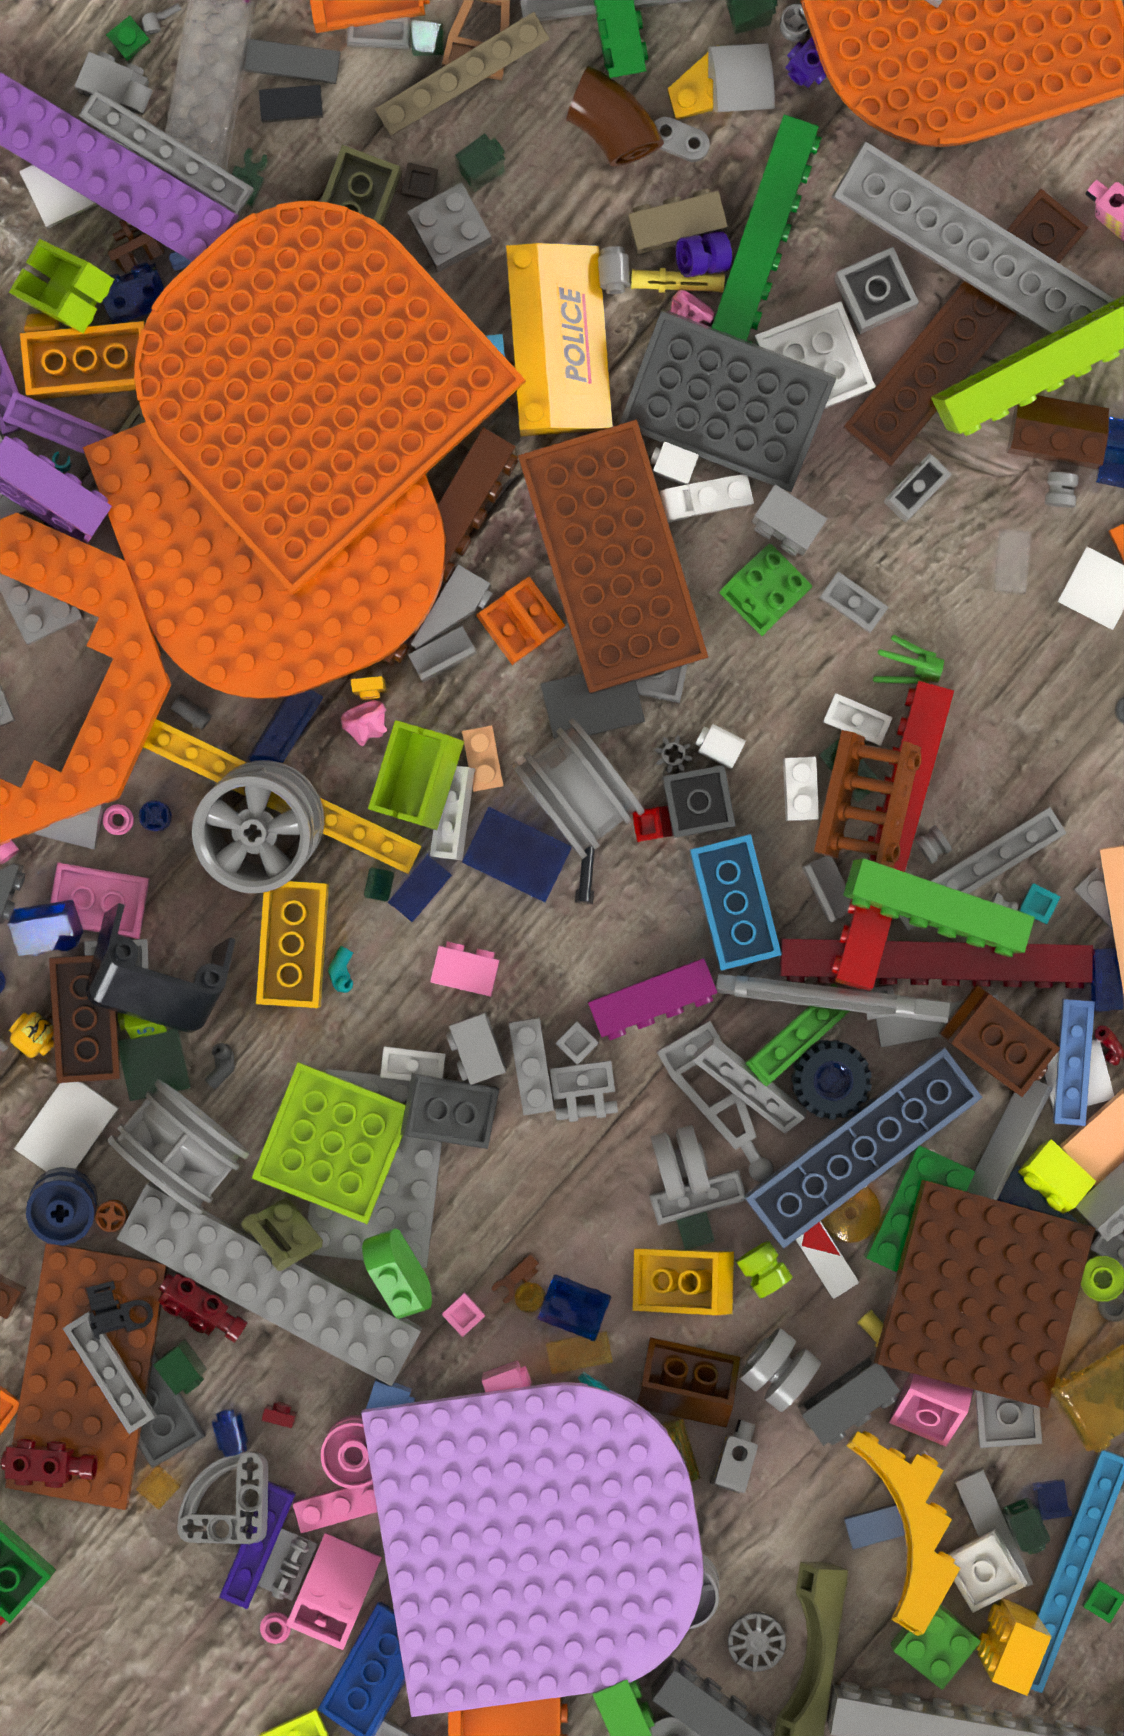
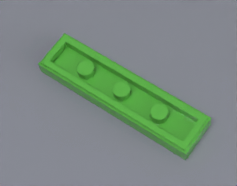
M834 983L830 987H837V985ZM808 1006L745 1064L765 1087L768 1086L850 1011Z

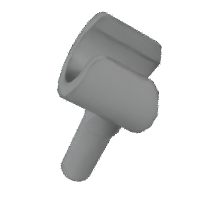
M179 3L162 12L145 14L142 19L144 33L152 35L160 32L159 21L182 10Z

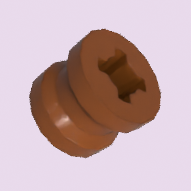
M117 1199L108 1200L97 1208L95 1214L96 1223L104 1231L115 1232L125 1225L129 1217V1210L122 1201Z

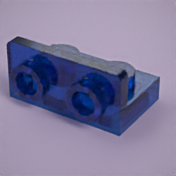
M1116 948L1093 949L1091 1001L1095 1002L1094 1011L1096 1012L1122 1010L1124 1007L1123 988Z
M555 1274L547 1289L537 1319L595 1342L611 1296L598 1289L590 1288Z

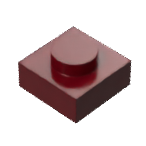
M274 1402L273 1405L267 1404L265 1407L262 1421L292 1428L297 1412L291 1410V1405Z

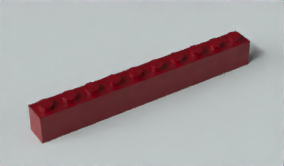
M780 938L782 955L779 961V976H786V981L804 983L805 977H817V983H836L834 982L836 974L832 973L831 969L835 955H842L844 944L840 943L839 940ZM886 941L876 978H879V984H898V979H910V985H929V979H941V985L960 986V980H972V986L976 984L979 986H991L992 980L1003 981V987H1022V981H1034V987L1053 988V982H1065V988H1084V982L1092 983L1093 945L1027 944L1025 953L1013 954V957H1006L995 953V947L986 944L984 948L966 942Z

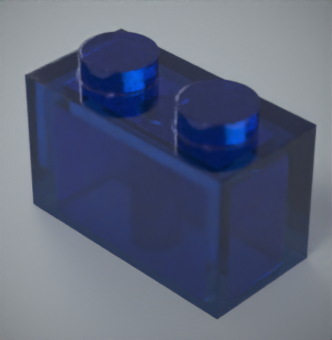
M73 900L14 909L8 922L18 956H39L53 950L69 951L78 946L84 932Z

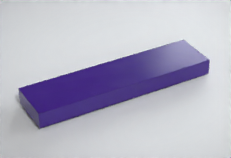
M268 1481L266 1536L259 1543L241 1544L219 1598L245 1609L249 1608L296 1492ZM258 1511L254 1512L253 1516H258ZM252 1519L251 1525L248 1526L246 1531L251 1533V1536L253 1533H257V1527L252 1526Z

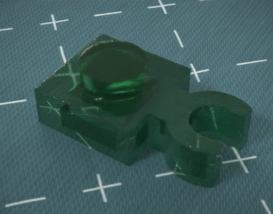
M248 148L244 154V162L246 164L244 169L235 165L232 175L253 187L254 191L245 204L253 208L265 181L264 177L257 174L266 168L268 156L264 154L259 163H252L253 149Z

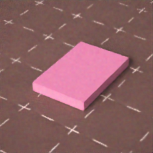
M57 863L47 924L100 933L104 913L120 903L125 906L118 935L140 939L150 878Z

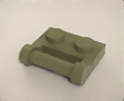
M287 1197L258 1214L247 1216L241 1223V1227L245 1232L251 1233L272 1258V1265L277 1271L286 1269L320 1249L323 1244L321 1237ZM264 1225H267L269 1227V1229L274 1233L278 1240L288 1250L287 1252L281 1251V1249L276 1245L272 1238L262 1228Z

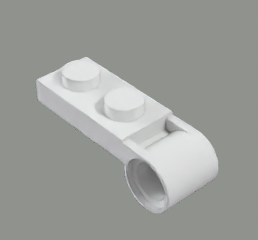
M745 474L659 491L668 523L692 516L754 504L749 478Z

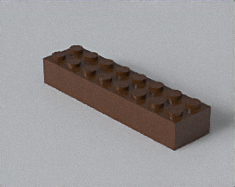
M484 427L438 504L446 536L445 570L442 579L445 583L449 581L456 569L454 561L458 554L463 557L472 542L469 535L473 528L479 530L487 517V510H485L489 501L495 503L503 489L500 482L504 475L510 477L519 462L517 460L518 456H516V446ZM438 592V595H437V598H436L435 602L437 601L438 597L440 596V593H439V592ZM419 629L417 631H414L412 635L416 636ZM409 638L395 652L381 661L392 667L395 662L401 663L409 650L406 644Z

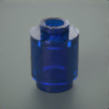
M234 1409L217 1412V1418L212 1420L211 1423L218 1450H222L223 1457L246 1452L248 1450L246 1443L249 1441L242 1414L235 1413Z

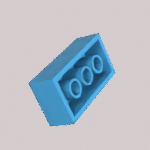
M751 834L689 850L719 969L722 971L781 956Z

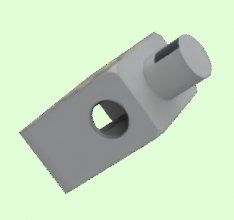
M738 1419L733 1436L727 1435L724 1437L710 1484L737 1493H745L758 1448L757 1444L751 1442L755 1424ZM735 1447H739L743 1452L739 1461L735 1460L732 1456Z

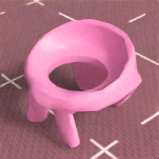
M679 290L672 297L670 312L706 326L712 325L715 319L714 311L699 298L685 290Z
M371 700L350 708L341 716L342 729L347 731L361 746H364L369 738L382 737L387 732V728L384 726L385 712L387 711L384 704L377 700Z

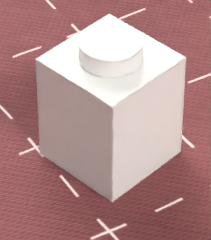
M664 441L662 449L655 448L650 465L655 466L653 469L654 475L682 486L688 485L699 455Z

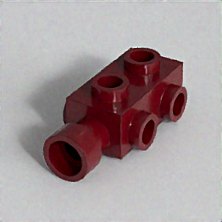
M168 1273L158 1288L163 1292L158 1299L163 1309L170 1315L179 1316L189 1322V1326L198 1333H205L209 1336L215 1328H218L225 1333L224 1337L235 1343L248 1323L237 1315L235 1318L226 1312L229 1307L222 1303L218 1296L210 1295L198 1287L192 1279L185 1278L178 1273L174 1277ZM181 1285H187L190 1289V1292L182 1288ZM207 1302H213L216 1309L209 1306Z
M17 1439V1444L6 1447V1451L3 1452L1 1458V1468L5 1470L4 1479H14V1484L33 1485V1481L45 1482V1487L61 1488L63 1483L72 1480V1475L80 1476V1479L94 1480L98 1469L97 1455L83 1454L81 1457L73 1456L74 1449L66 1448V1442L49 1441L47 1442V1447L35 1446L36 1440ZM19 1459H22L25 1463L23 1470L18 1468ZM49 1461L55 1464L54 1472L47 1469Z

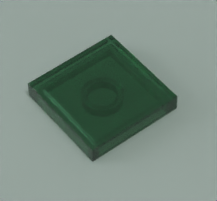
M169 1029L167 1032L145 1037L119 1040V1054L130 1101L146 1098L145 1094L148 1091L154 1094L157 1090L154 1085L157 1079L162 1080L176 1091L191 1088L179 1030Z

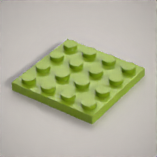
M297 1062L252 1179L368 1224L403 1137L400 1133L406 1104Z

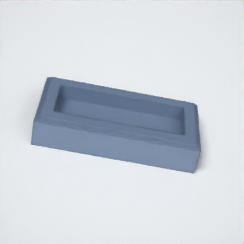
M896 1504L844 1518L853 1550L905 1535L903 1522Z

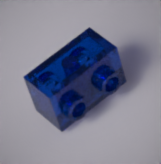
M148 262L138 264L131 268L130 273L123 276L119 274L110 275L115 280L110 287L108 295L103 299V304L111 323H124L152 311L151 307L166 288L156 263L151 265Z

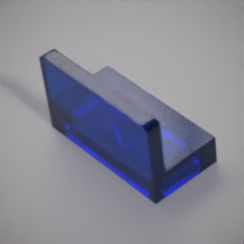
M427 855L387 903L396 908L411 922H414L451 878L452 874Z

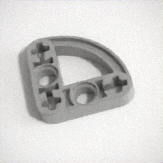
M258 1452L237 1453L223 1457L205 1468L192 1482L182 1501L177 1525L180 1538L189 1543L253 1544L262 1541L267 1533L269 1466L266 1457ZM252 1460L259 1466L258 1470L253 1471V1480H259V1484H246V1480H252V1470L247 1469V1463H251ZM237 1468L236 1515L197 1514L199 1504L211 1484L224 1473ZM250 1489H254L259 1495V1501L254 1507H250L245 1501V1495ZM258 1511V1516H245V1512ZM251 1517L252 1526L257 1527V1533H253L252 1536L251 1533L246 1532V1526L251 1525ZM220 1520L226 1521L229 1525V1533L224 1538L219 1537L215 1530L216 1524ZM193 1523L196 1526L207 1525V1531L194 1532L193 1534L192 1531H188V1525Z

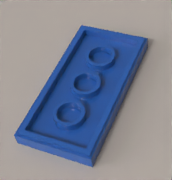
M383 1602L377 1603L317 1709L355 1736L376 1735L405 1683L394 1609Z

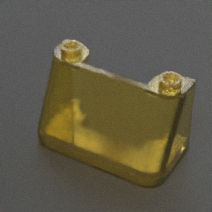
M1124 1344L1079 1372L1073 1371L1069 1375L1072 1380L1066 1378L1061 1381L1059 1377L1056 1378L1054 1387L1050 1389L1054 1400L1086 1451L1094 1450L1095 1453H1099L1111 1445V1439L1124 1432Z

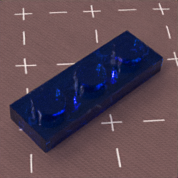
M312 689L285 697L247 759L251 762L270 760L283 763L324 697Z

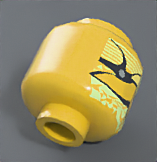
M24 1012L9 1029L12 1033L10 1042L29 1058H33L39 1053L45 1056L54 1046V1040L52 1039L54 1036L53 1025L37 1012H32L29 1015Z

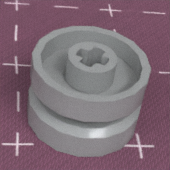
M693 1125L677 1129L676 1138L679 1148L675 1150L673 1149L670 1136L666 1132L650 1136L668 1201L684 1197L683 1177H688L691 1190L695 1194L711 1190L706 1173L708 1166L702 1145L697 1142Z

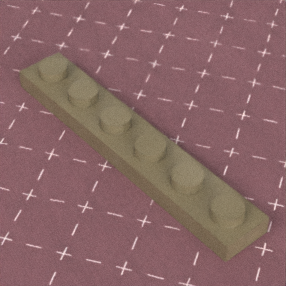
M532 12L375 108L390 136L547 42L550 40V37L536 13Z

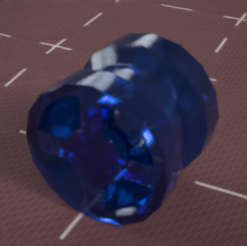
M153 800L142 805L138 817L145 829L159 832L165 830L170 825L172 813L166 804Z

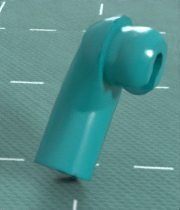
M343 946L339 947L330 963L328 974L335 990L347 993L353 988V980L346 966L354 952Z

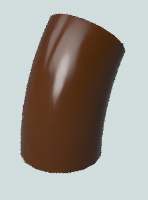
M588 65L573 96L566 121L576 125L592 137L606 155L611 166L617 167L635 162L661 148L664 141L655 123L636 98L605 73Z

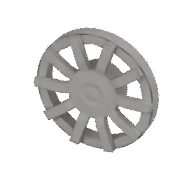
M752 1612L741 1616L732 1625L728 1634V1649L731 1657L740 1667L752 1672L765 1671L774 1667L784 1655L786 1648L785 1633L780 1623L772 1616L761 1612ZM757 1618L756 1628L751 1629L747 1620ZM761 1619L770 1622L765 1630L761 1629ZM741 1624L747 1630L746 1635L736 1631ZM776 1627L780 1635L768 1637L767 1634ZM733 1637L743 1639L744 1643L733 1646ZM781 1640L780 1650L769 1645V1642ZM746 1648L747 1651L739 1659L735 1651ZM767 1650L777 1654L772 1661H770L766 1654ZM750 1654H753V1665L744 1662ZM758 1655H762L767 1664L758 1666Z

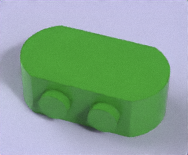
M394 1228L365 1238L362 1252L366 1270L393 1315L397 1319H401L430 1309L432 1305V1292L428 1277L400 1230Z

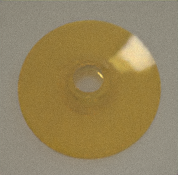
M866 1186L822 1219L821 1222L832 1238L845 1243L859 1242L870 1236L876 1229L880 1220V1204L874 1192ZM848 1207L855 1208V1217L847 1218L845 1210Z

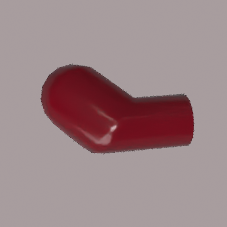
M1099 1026L1095 1030V1037L1108 1049L1104 1054V1058L1108 1063L1117 1066L1121 1058L1124 1059V1048L1116 1035L1107 1026Z

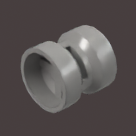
M791 4L783 11L780 32L789 41H801L809 34L810 29L802 5Z
M1049 472L1047 483L1050 487L1049 492L1045 495V504L1065 508L1076 507L1077 497L1074 495V488L1078 485L1079 476L1072 473Z

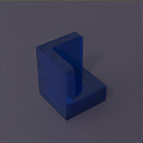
M1063 1479L1032 1483L1036 1513L1041 1520L1072 1516L1071 1508L1068 1506L1065 1481Z

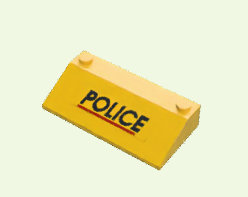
M544 243L506 245L515 369L526 380L517 390L520 437L600 431L613 427L603 292L599 281V246Z

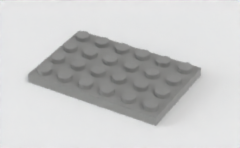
M329 1068L325 1070V1073L406 1104L410 1081L380 1078L379 1074ZM402 1137L368 1224L310 1202L307 1222L323 1240L322 1247L311 1254L364 1261L362 1252L364 1239L396 1228L402 1233L421 1267L427 1268L442 1142Z

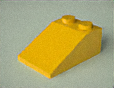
M635 1248L632 1311L699 1315L733 1314L734 1252Z

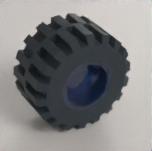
M827 1039L820 1040L819 1043H814L803 1053L797 1062H794V1071L791 1074L793 1092L801 1105L818 1117H825L829 1120H836L838 1117L846 1118L849 1116V1113H856L860 1109L859 1106L862 1102L865 1103L868 1099L867 1093L871 1091L872 1084H870L872 1075L867 1066L869 1064L858 1050L847 1043L834 1039L833 1041H828Z

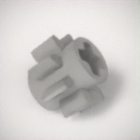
M678 735L675 741L671 743L664 737L663 743L665 747L663 749L655 748L654 750L656 753L661 754L662 757L656 764L661 765L665 763L668 765V774L672 771V767L675 766L683 772L684 767L681 764L683 760L692 761V757L685 755V750L691 745L686 744L682 746L679 744L680 736ZM672 746L678 747V753L682 754V758L676 759L674 763L669 762V756L665 755V750L670 751Z

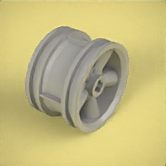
M259 760L242 764L225 775L205 795L197 807L192 824V840L196 855L204 869L216 881L230 889L244 893H263L277 889L289 882L317 849L324 830L322 802L311 782L293 767L270 760ZM245 786L248 809L242 810L238 814L222 801V798L226 792ZM271 791L279 795L291 807L290 810L275 818L265 811ZM253 824L257 825V830H261L259 835L254 834L255 830H250ZM220 827L232 829L234 842L229 845L226 843ZM278 834L300 835L298 851L291 860L274 846ZM247 852L252 854L260 853L263 865L244 860Z

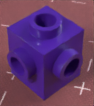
M812 37L805 45L799 41L787 55L791 60L785 68L789 71V77L796 84L809 88L814 81L820 85L827 77Z

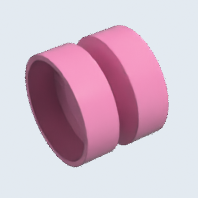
M361 1415L348 1416L336 1422L329 1430L321 1448V1463L326 1475L337 1485L350 1489L362 1488L373 1483Z

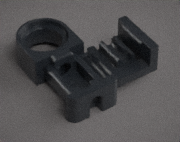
M114 1281L85 1288L91 1311L95 1310L96 1314L94 1316L93 1312L88 1315L94 1340H99V1335L119 1329L125 1328V1332L128 1333L146 1327L153 1318L152 1307L144 1300H134L120 1304L118 1310L117 1304H119V1301H114L112 1290H115ZM142 1306L146 1310L147 1318L143 1323H134L130 1319L129 1312L132 1307Z

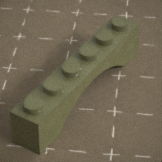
M800 1562L796 1595L802 1605L806 1619V1657L796 1689L787 1704L777 1715L774 1736H824L848 1576L847 1569L832 1563Z

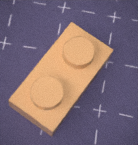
M493 726L462 731L468 767L475 768L473 792L504 787Z

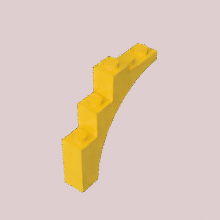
M857 1431L851 1436L846 1446L863 1458L883 1480L895 1500L904 1527L907 1545L906 1576L901 1598L891 1620L919 1636L925 1633L961 1569L954 1564L955 1559L942 1551H939L938 1554L934 1552L952 1521L950 1517L946 1516L947 1511L943 1507L933 1502L930 1504L926 1503L944 1470L937 1467L939 1463L926 1454L921 1456L916 1454L907 1462L905 1461L906 1456L894 1448L887 1450L879 1445V1439L866 1431L860 1433Z

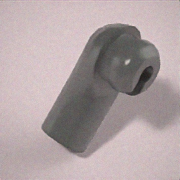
M218 1043L213 1047L212 1055L215 1058L216 1068L204 1079L214 1090L235 1069L234 1052L228 1044Z

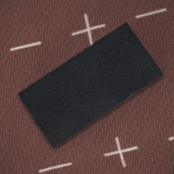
M320 85L259 90L262 123L323 118Z

